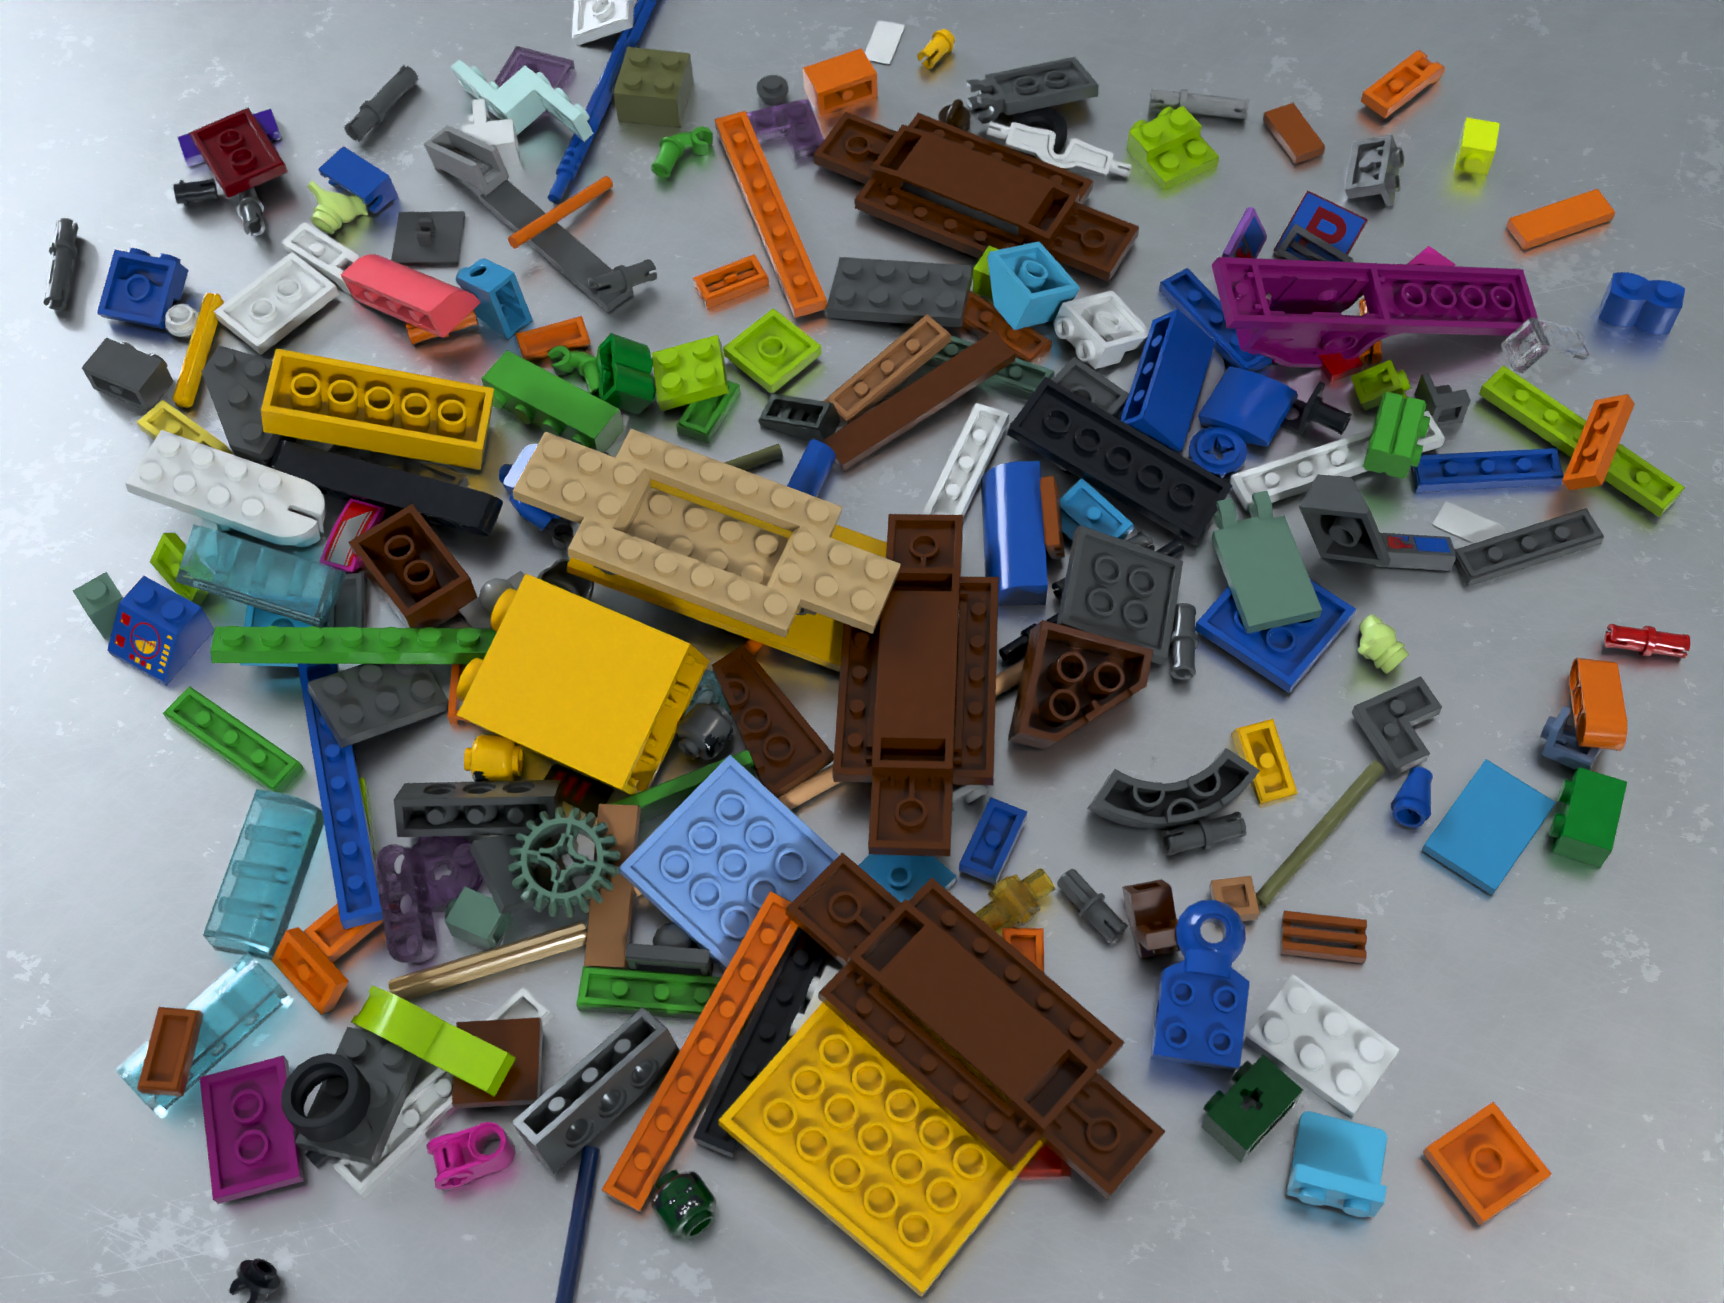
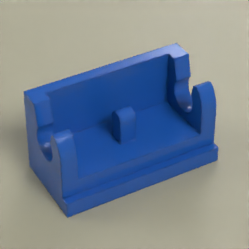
M344 146L318 169L321 176L329 178L328 183L330 185H340L360 198L366 205L378 196L377 201L369 207V210L373 213L381 211L391 200L395 201L398 198L388 174Z

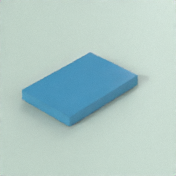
M1485 759L1426 841L1422 851L1485 892L1493 895L1552 811L1556 802Z

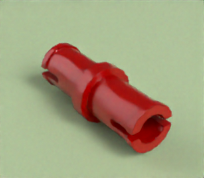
M1609 624L1607 630L1611 632L1606 631L1604 637L1606 648L1638 651L1640 656L1650 657L1652 654L1685 659L1688 654L1683 652V650L1689 651L1690 636L1688 634L1656 631L1655 627L1644 626L1642 629Z

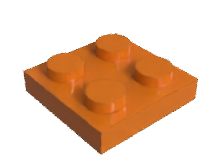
M1494 1101L1427 1146L1422 1152L1479 1226L1552 1175Z

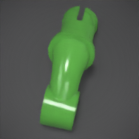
M701 126L695 128L692 132H683L662 138L659 143L660 150L651 165L653 173L662 178L670 177L676 160L683 155L684 149L691 148L697 155H708V144L713 145L712 131L707 127Z
M556 346L549 351L548 356L553 363L552 367L557 375L565 376L570 374L574 368H578L579 373L585 378L589 393L600 398V373L597 368V357L582 351H569L564 346Z

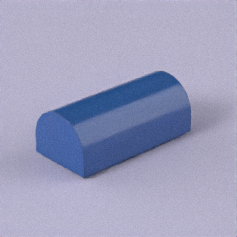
M812 438L787 486L817 497L836 459L835 452L825 443Z

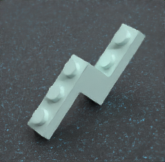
M460 59L450 67L462 87L475 99L485 98L487 109L500 120L513 118L517 135L545 110L584 142L594 134L587 122L590 117L585 109L578 103L572 105L562 89L557 87L554 90L549 80L541 72L535 74L526 65L501 87L493 81L488 84L485 76L476 66L473 65L470 68Z

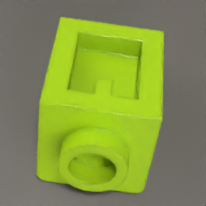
M1391 359L1350 376L1364 411L1378 406L1383 393L1386 391L1400 394L1407 398L1406 391L1412 389L1404 369L1397 371Z

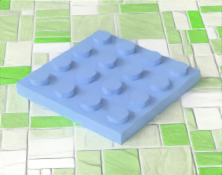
M729 755L619 867L620 874L667 918L681 927L698 947L710 950L712 960L725 971L769 892L772 891L793 902L839 854L738 761Z

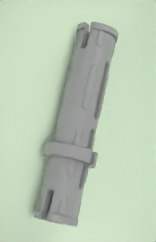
M1151 89L1149 110H1163L1167 107H1172L1175 110L1184 106L1189 113L1242 120L1247 118L1248 113L1246 111L1249 107V99L1188 93L1186 89H1181L1180 92Z

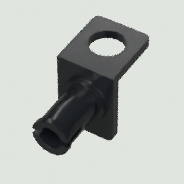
M1320 381L1307 403L1296 399L1292 407L1298 410L1299 416L1292 420L1284 419L1281 427L1303 436L1309 424L1315 422L1342 435L1350 422L1352 414L1323 402L1322 393L1325 383Z

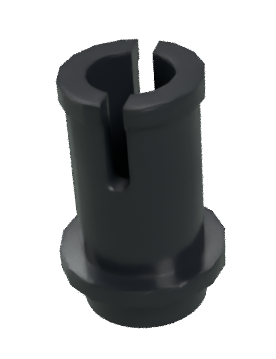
M214 178L185 183L184 180H179V184H173L177 204L184 203V206H189V202L218 199Z

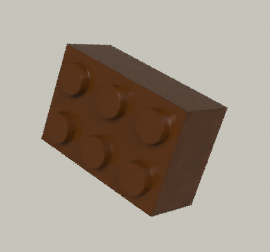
M413 504L348 542L359 567L405 628H437L458 615L460 608L478 598L469 575Z

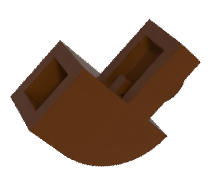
M1162 879L1123 886L1128 922L1140 957L1146 958L1180 951L1176 942L1178 919L1176 918L1171 886Z

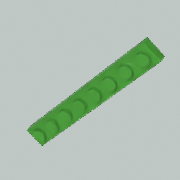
M227 626L215 627L210 653L212 663L469 664L475 658L484 660L497 632L492 629L470 627Z

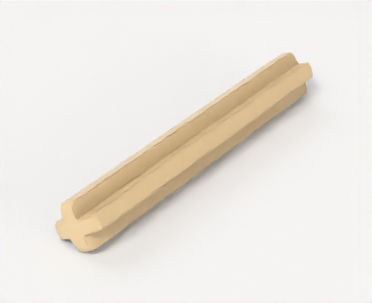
M579 921L400 976L388 982L389 992L409 1000L586 945L587 926L584 922Z

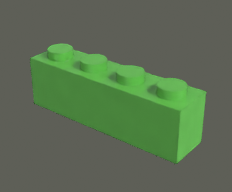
M508 350L481 378L483 386L494 388L493 406L495 408H504L515 414L523 423H532L543 429L544 432L546 431L599 452H606L624 431L619 408Z

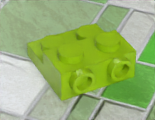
M1184 106L1175 110L1172 107H1167L1158 114L1157 118L1149 122L1139 120L1132 125L1128 133L1127 151L1163 191L1218 166L1219 155L1200 136L1202 126Z

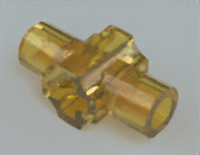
M1038 868L1022 880L1016 874L1010 877L1007 876L999 881L988 893L991 902L974 914L994 931H997L1007 923L1011 928L1022 927L1031 921L1041 910L1038 901L1054 891L1055 886L1042 868Z

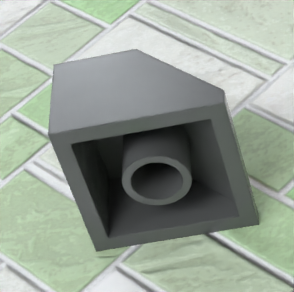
M1318 474L1300 503L1299 509L1321 558L1388 566L1391 559L1371 510L1351 477Z

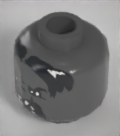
M714 702L710 704H696L676 727V733L680 740L678 743L679 749L690 759L695 760L699 757L704 760H712L734 736L732 727L734 722L731 715L722 706Z

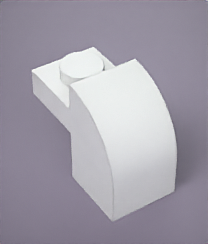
M485 98L472 100L473 114L467 115L468 124L461 125L462 132L496 147L505 167L520 165L519 144L513 118L490 121Z

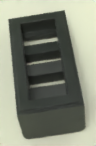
M772 393L758 422L762 426L807 441L813 438L822 442L835 433L840 423V417L834 403ZM781 407L785 408L782 416L777 417ZM794 412H797L794 420L791 419Z

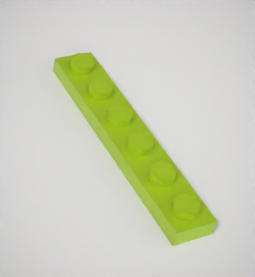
M1504 365L1482 385L1479 395L1572 457L1586 420ZM1620 443L1605 477L1606 482L1658 517L1681 496L1685 489L1683 485Z

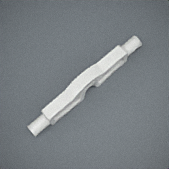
M990 121L986 135L1006 140L1005 146L1034 155L1039 160L1065 170L1076 168L1102 177L1111 172L1128 178L1132 164L1114 160L1113 152L1097 148L1077 138L1070 139L1065 153L1058 155L1053 150L1056 134L1051 130L1029 127L1016 122H1012L1010 127Z

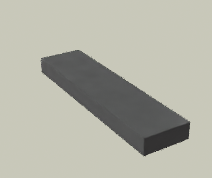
M1587 508L1455 549L1456 559L1454 565L1468 587L1600 545L1604 535Z

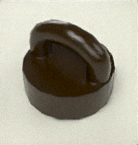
M961 99L955 100L952 105L943 107L939 112V121L964 131L969 130L971 115L969 110L963 106Z

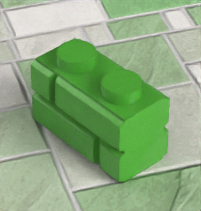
M1387 391L1383 393L1363 464L1365 470L1380 474L1386 472L1388 476L1404 479L1408 475L1410 466L1418 467L1423 446L1418 445L1417 440L1418 437L1425 438L1430 422V417L1424 416L1427 404L1424 400L1412 397L1404 398L1403 395Z

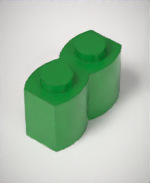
M610 333L598 346L597 368L600 373V399L617 408L639 415L647 406L652 404L656 394L653 379L650 375L653 368V360L649 347Z

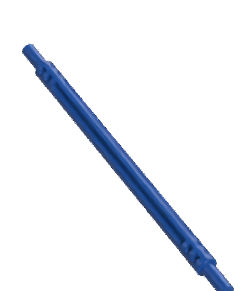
M657 0L636 1L634 5L633 28L622 31L585 109L590 117L587 122L594 134L585 142L573 134L556 170L557 178L548 195L550 202L554 204L560 203L569 182L574 181L613 97L627 47H636Z

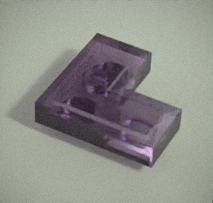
M808 98L746 113L759 144L787 137L795 160L813 156L824 141Z

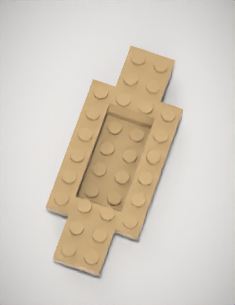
M630 429L616 457L545 431L513 489V499L580 524L568 547L569 557L786 638L796 614H799L802 607L873 634L901 566L900 563L831 538L840 519L842 506L634 429ZM651 479L792 531L789 538L652 488Z

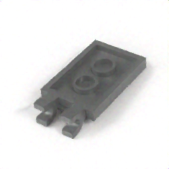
M1076 57L985 75V80H967V87L971 92L979 91L976 96L967 98V104L971 110L990 105L986 111L978 112V119L982 124L994 121L1002 111L1006 115L1098 97V83Z

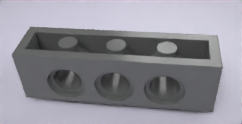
M561 780L404 783L394 798L397 837L530 834L531 831L526 826L527 821L532 820L538 827L543 823L540 818L542 811H546L550 819H555L556 808H563Z
M642 1007L511 1123L530 1151L554 1174L663 1077L671 1068L680 1050L668 1028Z

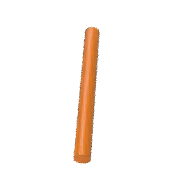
M604 176L509 236V244L515 249L611 189L613 187L612 180L608 176Z

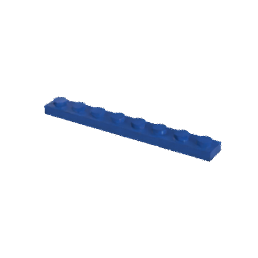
M298 664L340 922L343 929L380 921L385 919L354 745L351 744L340 748L308 693V682L340 672L339 664Z

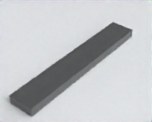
M505 180L487 196L484 194L480 195L482 204L514 232L546 214L508 180ZM555 223L527 241L532 248L607 313L634 294L632 288L631 291L626 293L618 291L603 296L600 299H594L589 289L596 287V285L588 286V279L612 272L613 270L558 223Z

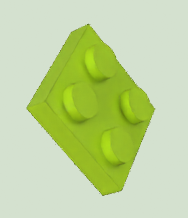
M774 308L723 347L724 356L771 394L822 355V348L819 343Z
M718 335L652 352L657 402L661 411L729 393L723 349Z

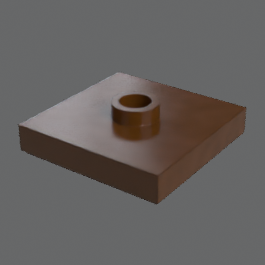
M540 1017L456 1022V1027L516 1057L495 1097L453 1076L452 1105L455 1109L529 1105L540 1097L543 1022Z

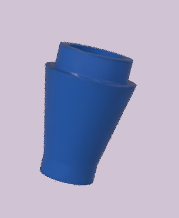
M1423 767L1411 768L1408 777L1391 802L1393 818L1404 826L1419 827L1431 816V782L1433 775L1428 769Z

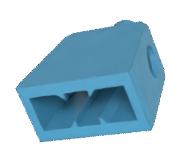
M485 258L479 259L469 268L464 267L458 271L456 283L461 289L474 294L481 302L474 309L476 316L505 339H510L533 320L513 271Z

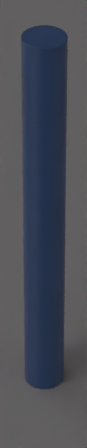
M584 1146L582 1150L555 1303H573L600 1152V1149L597 1147Z

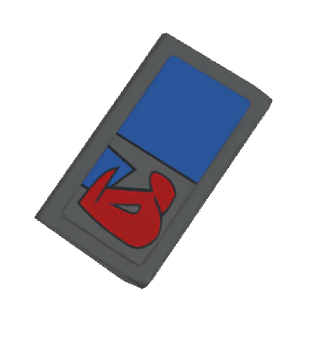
M1380 533L1391 562L1388 566H1375L1451 571L1456 559V552L1450 537Z

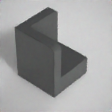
M1429 373L1420 376L1414 394L1416 399L1424 400L1427 403L1425 412L1429 411L1437 426L1463 422L1471 401L1466 389L1452 391L1450 385L1435 387Z

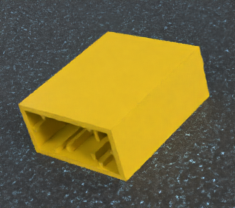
M525 573L518 590L513 588L507 589L502 593L494 606L491 615V628L497 633L484 660L480 658L473 659L460 676L456 694L458 700L463 703L457 716L630 796L649 789L676 734V727L683 719L710 660L686 641Z

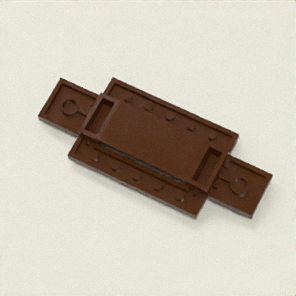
M845 112L813 154L814 164L865 184L854 199L855 209L978 259L982 257L988 246L1001 250L1039 241L1056 261L1109 282L1139 234V226L1083 205L1093 189V180L921 113H917L908 126L902 124L898 131H894ZM907 182L1019 227L1018 236L902 190L903 183Z
M889 514L886 558L901 564L898 576L873 634L851 625L843 624L833 781L872 783L868 839L869 855L951 857L953 784L993 785L999 577L961 576L963 515ZM955 693H956V710H955ZM954 719H955V736H954Z
M842 852L786 908V915L844 966L819 991L818 998L1011 1172L1041 1140L1108 1200L1164 1135L1165 1130L1099 1074L1120 1051L1125 1042L932 877L909 901L905 899L901 903ZM882 987L1007 1096L1011 1100L1009 1105L879 990Z

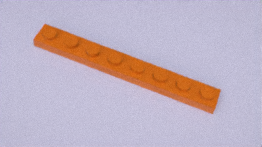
M746 111L714 119L719 138L794 317L797 318L825 310L827 299Z
M772 891L769 892L604 1184L602 1192L635 1211L641 1212L799 927L786 915V908L792 902Z

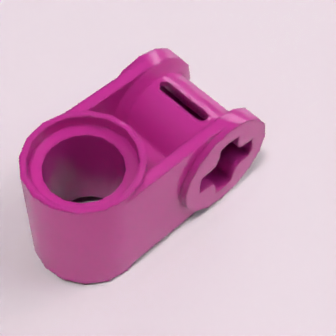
M492 1122L481 1123L456 1133L441 1135L432 1139L426 1145L428 1154L433 1155L437 1171L434 1182L435 1187L439 1190L460 1187L471 1180L502 1171L512 1163L515 1156V1145L511 1138L498 1124ZM500 1139L499 1148L494 1153L483 1155L484 1147L489 1141Z

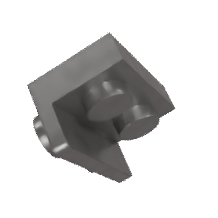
M1393 135L1353 141L1344 189L1348 199L1381 194L1386 206L1394 204L1395 193L1400 191L1399 169L1404 166V153L1401 147L1397 148Z

